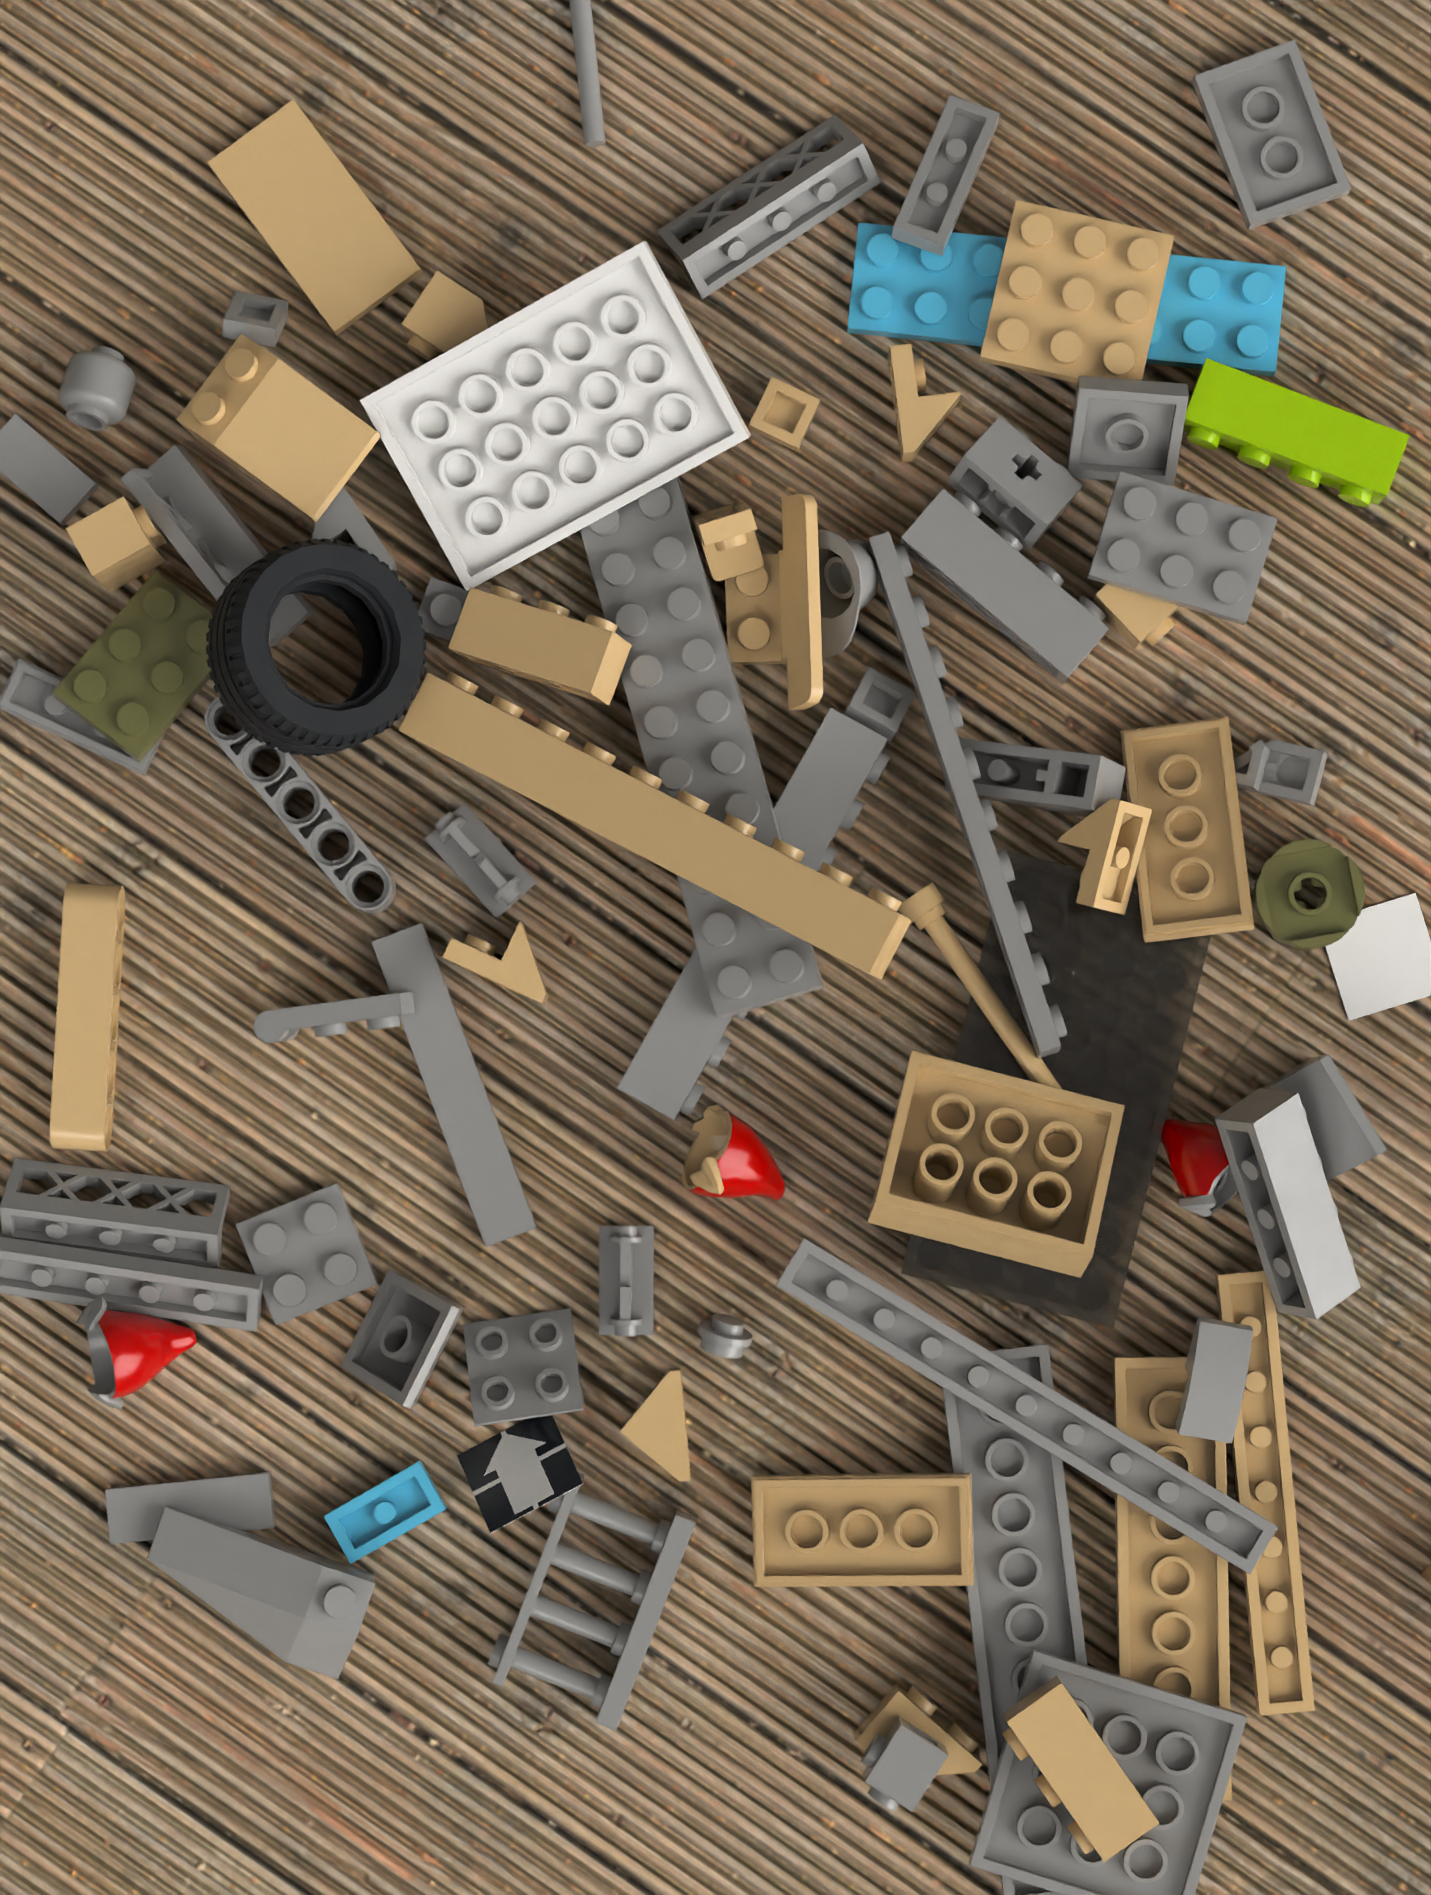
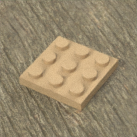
M1016 200L979 361L1078 383L1079 376L1142 380L1174 235Z

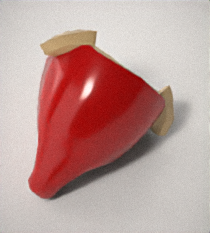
M719 1104L709 1106L703 1112L704 1116L699 1118L692 1128L698 1134L684 1164L682 1180L685 1189L695 1195L705 1197L735 1198L755 1195L773 1200L781 1199L786 1189L785 1181L773 1156L761 1138L746 1122L732 1113L724 1111Z

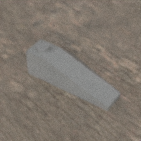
M166 1505L147 1557L150 1562L286 1663L336 1679L339 1678L358 1636L376 1583L374 1573Z

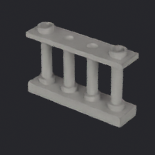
M578 1472L581 1480H583L585 1474ZM580 1486L550 1501L547 1510L557 1513L556 1519L510 1637L499 1634L488 1665L497 1668L492 1683L502 1687L510 1668H513L592 1699L590 1705L600 1708L596 1723L616 1731L695 1527L696 1517L676 1510L672 1522L661 1519L660 1523L579 1493ZM569 1514H575L651 1544L650 1550L659 1553L652 1574L641 1570L640 1575L558 1544ZM550 1564L631 1595L630 1601L639 1605L632 1625L622 1622L619 1627L538 1595ZM530 1616L612 1647L610 1653L619 1656L613 1676L610 1677L602 1673L601 1677L597 1678L518 1647Z

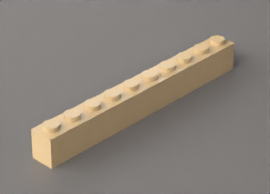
M449 672L445 681L427 673L398 731L880 980L882 979L912 921L897 912L902 903L901 901L874 887H871L867 896L849 888L853 879L852 876L823 862L819 872L800 863L805 852L778 838L774 839L771 847L753 839L757 830L756 827L730 814H727L723 823L706 815L709 803L681 789L676 799L659 791L662 779L634 765L629 775L612 767L616 758L613 754L589 742L586 743L583 751L565 743L570 734L566 730L542 718L537 727L520 720L524 709L497 695L494 696L491 704L475 697L474 695L479 686L452 672Z

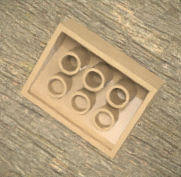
M911 1051L867 1223L1081 1278L1093 1257L1125 1105Z

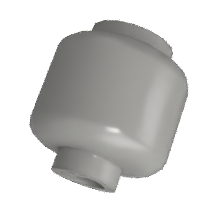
M95 346L92 351H81L70 358L59 390L58 400L67 411L66 416L71 422L89 430L104 431L108 425H115L123 421L135 388L136 376L133 370L123 362L124 356L120 352L105 346Z

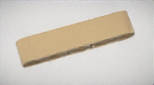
M68 883L65 888L50 1112V1144L52 1149L107 1152L110 1147L113 1127L125 923V891L123 886Z

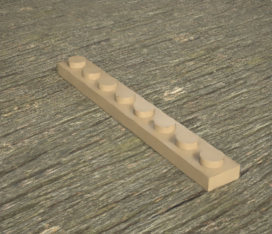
M1264 1270L1215 1274L1219 1319L1221 1321L1249 1325L1253 1329L1245 1389L1231 1443L1237 1502L1278 1526L1251 1574L1243 1571L1256 1709L1260 1716L1315 1711L1276 1305Z

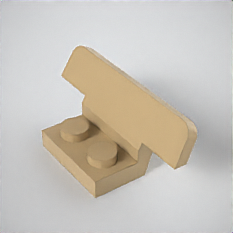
M795 494L781 497L783 550L778 551V554H762L764 566L760 569L725 579L727 648L732 665L787 664L788 710H804L818 704L823 694L817 503L814 496Z

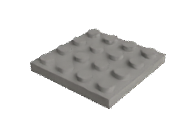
M1032 1648L1016 1704L1057 1675L1149 1806L1159 1824L1106 1862L1102 1860L1095 1849L1085 1854L1066 1827L1074 1821L1063 1802L1053 1808L1034 1781L1042 1772L1031 1756L1020 1761L1005 1740L970 1855L969 1865L1062 1895H1195L1247 1716L1234 1710Z

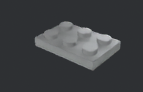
M1296 40L1194 75L1192 84L1247 230L1348 195L1351 186Z
M1120 471L1087 578L1244 626L1248 620L1278 518Z

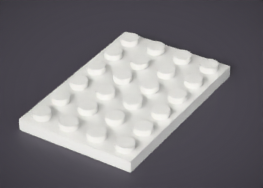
M646 241L639 243L360 400L376 431L381 435V440L465 591H468L470 587L478 586L751 436Z

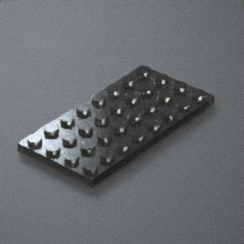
M1007 851L1015 876V880L1007 882L1013 902L1023 900L1032 926V932L1024 934L1030 953H1041L1050 983L1042 986L1048 1006L1058 1004L1067 1030V1035L1059 1038L1061 1043L1059 1052L1042 1057L1041 1059L1063 1090L1125 1105L1093 1257L1082 1277L1079 1278L910 1234L900 1273L1114 1328L1211 935L1145 943L1137 883H1133L1126 913L1121 915L1076 903L1082 869ZM990 917L978 968L1033 1046ZM970 994L954 1061L1030 1081Z

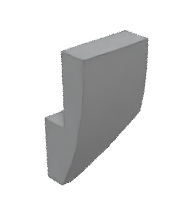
M1261 739L1249 746L1250 750L1234 759L1237 788L1314 807L1328 755L1323 750L1273 739L1265 743Z

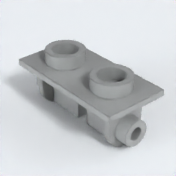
M465 803L453 813L450 811L435 824L436 829L425 838L429 845L497 919L537 883Z
M599 1225V1335H653L654 1226Z

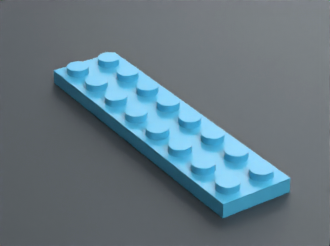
M858 222L847 333L982 347L1007 238L952 232L944 253L940 256L893 239V226ZM1170 254L1146 364L1200 369L1206 358L1248 374L1273 377L1277 366L1286 266Z

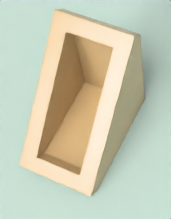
M681 1367L668 1370L620 1430L621 1434L679 1482L691 1481Z

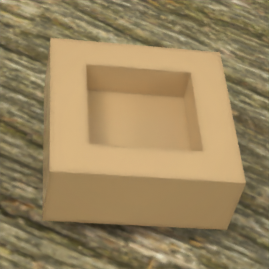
M771 377L749 423V429L797 452L820 405L821 399Z

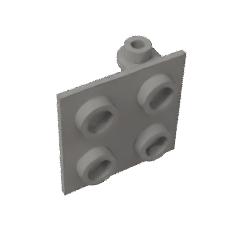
M571 1308L463 1324L475 1427L584 1410V1396L579 1377Z

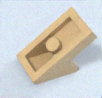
M903 344L890 346L888 353L901 463L913 461L957 406L961 396V392L918 397L919 391H926L923 358L913 359L912 345Z
M742 500L691 516L709 571L715 581H722L764 566V560L755 534L757 526L751 508Z
M1111 798L1058 839L1060 843L1089 850L1086 865L1080 876V888L1076 903L1125 915L1152 809Z
M521 921L516 927L502 960L493 957L497 950L496 946L468 934L464 943L451 938L443 955L445 960L545 1005L549 995L524 924Z

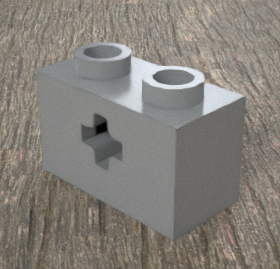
M1001 416L964 454L946 481L955 490L971 499L998 526L1003 527L1015 536L1028 551L1059 518L1083 487L1063 465L1053 461L1034 445L1024 432L1014 428Z

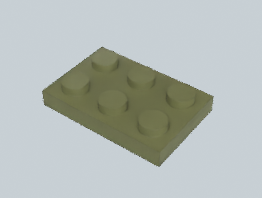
M155 570L52 692L54 698L140 763L210 679L209 672H211V668L208 667L206 661L208 659L206 646L209 645V642L206 641V633L210 630L208 624L209 620L213 618L212 612Z

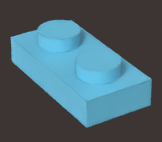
M419 1460L325 1514L324 1518L349 1563L352 1564L446 1510L447 1506L422 1461Z

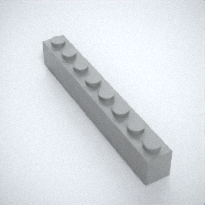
M833 708L829 709L774 807L782 841L805 852L800 863L818 872L823 862L831 865L838 852L829 846L838 829L842 828L849 832L860 814L864 803L857 800L856 797L865 781L867 780L876 785L891 756L882 752L886 746L887 738ZM697 946L617 1087L622 1092L674 1121L680 1111L688 1116L691 1115L705 1090V1087L697 1084L704 1068L708 1064L716 1069L732 1040L723 1036L733 1017L743 1021L749 1012L746 1011L723 1019L716 1017Z

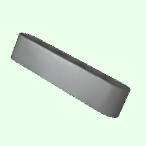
M220 697L214 699L207 707L204 716L205 726L209 734L346 900L361 912L377 914L388 909L396 896V883L392 875L290 752L284 753L279 751L277 747L271 748L266 746L265 742L260 743L255 739L254 734L249 735L246 733L244 727L235 735L228 736L222 734L219 722L227 707L225 704H221ZM264 750L277 751L280 756L278 770L269 777L257 776L253 767L256 756ZM300 791L312 793L315 805L310 815L302 819L292 818L288 813L287 807L292 795ZM340 832L346 834L349 839L347 854L335 861L325 859L322 854L324 839L332 833ZM367 874L380 875L384 882V890L379 899L369 903L360 901L356 895V886L361 877Z

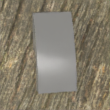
M1198 1317L1185 1364L1188 1378L1175 1423L1179 1435L1232 1443L1247 1378L1253 1337L1252 1326Z

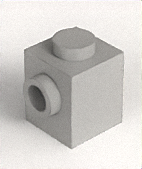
M898 1716L886 1737L877 1733L861 1758L860 1762L867 1766L863 1772L864 1780L867 1784L871 1785L867 1793L874 1800L896 1812L899 1805H902L913 1812L948 1757L946 1747Z

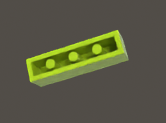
M1206 358L1200 368L1189 396L1183 431L1188 433L1186 438L1198 446L1207 449H1217L1218 445L1239 452L1237 458L1248 465L1267 469L1269 464L1289 471L1287 477L1298 484L1311 488H1318L1319 483L1339 490L1338 497L1360 507H1369L1370 502L1378 505L1388 495L1410 435L1208 358Z

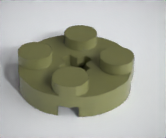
M1306 839L1281 847L1261 866L1254 884V906L1260 922L1276 941L1299 949H1318L1340 940L1355 925L1357 917L1364 906L1365 887L1359 868L1348 855L1345 856L1340 850L1331 847V844L1324 841ZM1302 880H1310L1313 888L1322 887L1324 897L1315 901L1316 909L1308 910L1304 902H1296L1294 892L1301 889Z

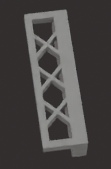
M833 115L658 229L657 233L662 243L680 262L695 292L701 299H704L880 184L881 181L863 142L836 115ZM835 137L840 141V143L826 152H816L818 148ZM793 170L792 174L783 180L771 182L774 177L783 171ZM748 200L746 204L737 210L727 211L728 207L737 201ZM694 229H703L700 234L682 245L679 241L680 238Z
M183 445L171 447L148 469L132 468L121 478L125 486L137 501L144 506L152 520L216 601L223 595V590L231 583L230 581L257 560L268 555V552ZM299 592L285 595L277 606L270 622L269 647L278 645L314 613V610Z
M15 1158L0 1205L2 1237L219 1269L222 1256V1226L230 1198V1185ZM24 1178L47 1181L52 1187L39 1195L20 1193ZM86 1186L101 1188L106 1195L90 1202L79 1200L74 1193ZM144 1193L155 1195L160 1202L145 1209L133 1207L128 1199ZM193 1200L214 1202L211 1217L187 1214L182 1206Z

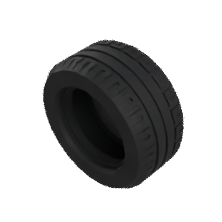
M315 538L307 541H297L293 544L290 543L269 553L245 568L230 581L231 583L223 590V595L216 601L217 606L213 608L211 614L213 618L209 620L208 628L210 630L206 633V641L209 642V645L206 646V654L208 655L206 661L208 667L211 668L209 674L210 679L214 681L215 685L213 687L215 692H219L221 704H225L227 713L235 717L234 721L238 726H243L244 731L249 735L254 734L255 739L260 743L265 742L266 746L271 748L277 747L281 752H290L292 755L321 756L336 753L369 740L394 724V721L403 715L404 711H407L410 701L417 694L416 690L420 688V677L423 676L425 671L423 664L426 663V655L424 654L426 650L424 637L426 635L425 630L421 628V624H423L422 616H419L417 612L419 608L416 603H413L411 592L406 590V584L402 580L399 581L397 579L398 575L394 570L391 571L389 569V565L383 561L379 562L377 556L373 553L368 554L367 550L361 547L356 549V546L351 543L344 544L340 540L331 542L330 539L322 538L318 540ZM300 592L321 596L342 609L357 629L363 650L361 677L351 696L343 703L333 705L309 700L290 688L275 668L268 643L270 622L277 606L285 595Z

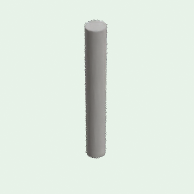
M569 0L584 145L587 147L602 146L606 142L591 0Z

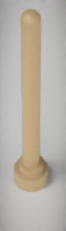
M930 883L901 903L899 907L901 914L911 919L910 924L914 922L920 931L924 928L926 929L1029 1080L1062 1089L1043 1060L1037 1057L1035 1049L943 917L947 913L941 904L945 899L934 883Z

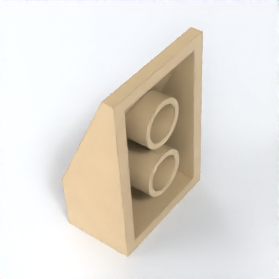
M242 333L176 419L205 447L315 522L319 520L381 437L375 429Z

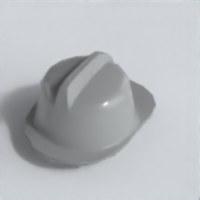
M820 529L818 530L822 658H830L842 653L851 642L859 610L868 605L876 594L878 573L874 560L869 554V546L866 541L860 539L845 540L833 531Z

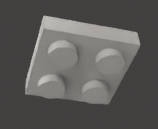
M1079 376L1066 464L1071 476L1082 479L1116 481L1119 472L1122 471L1165 485L1174 486L1189 398L1188 384Z
M339 1183L236 1224L255 1275L263 1276L262 1292L275 1325L379 1284Z

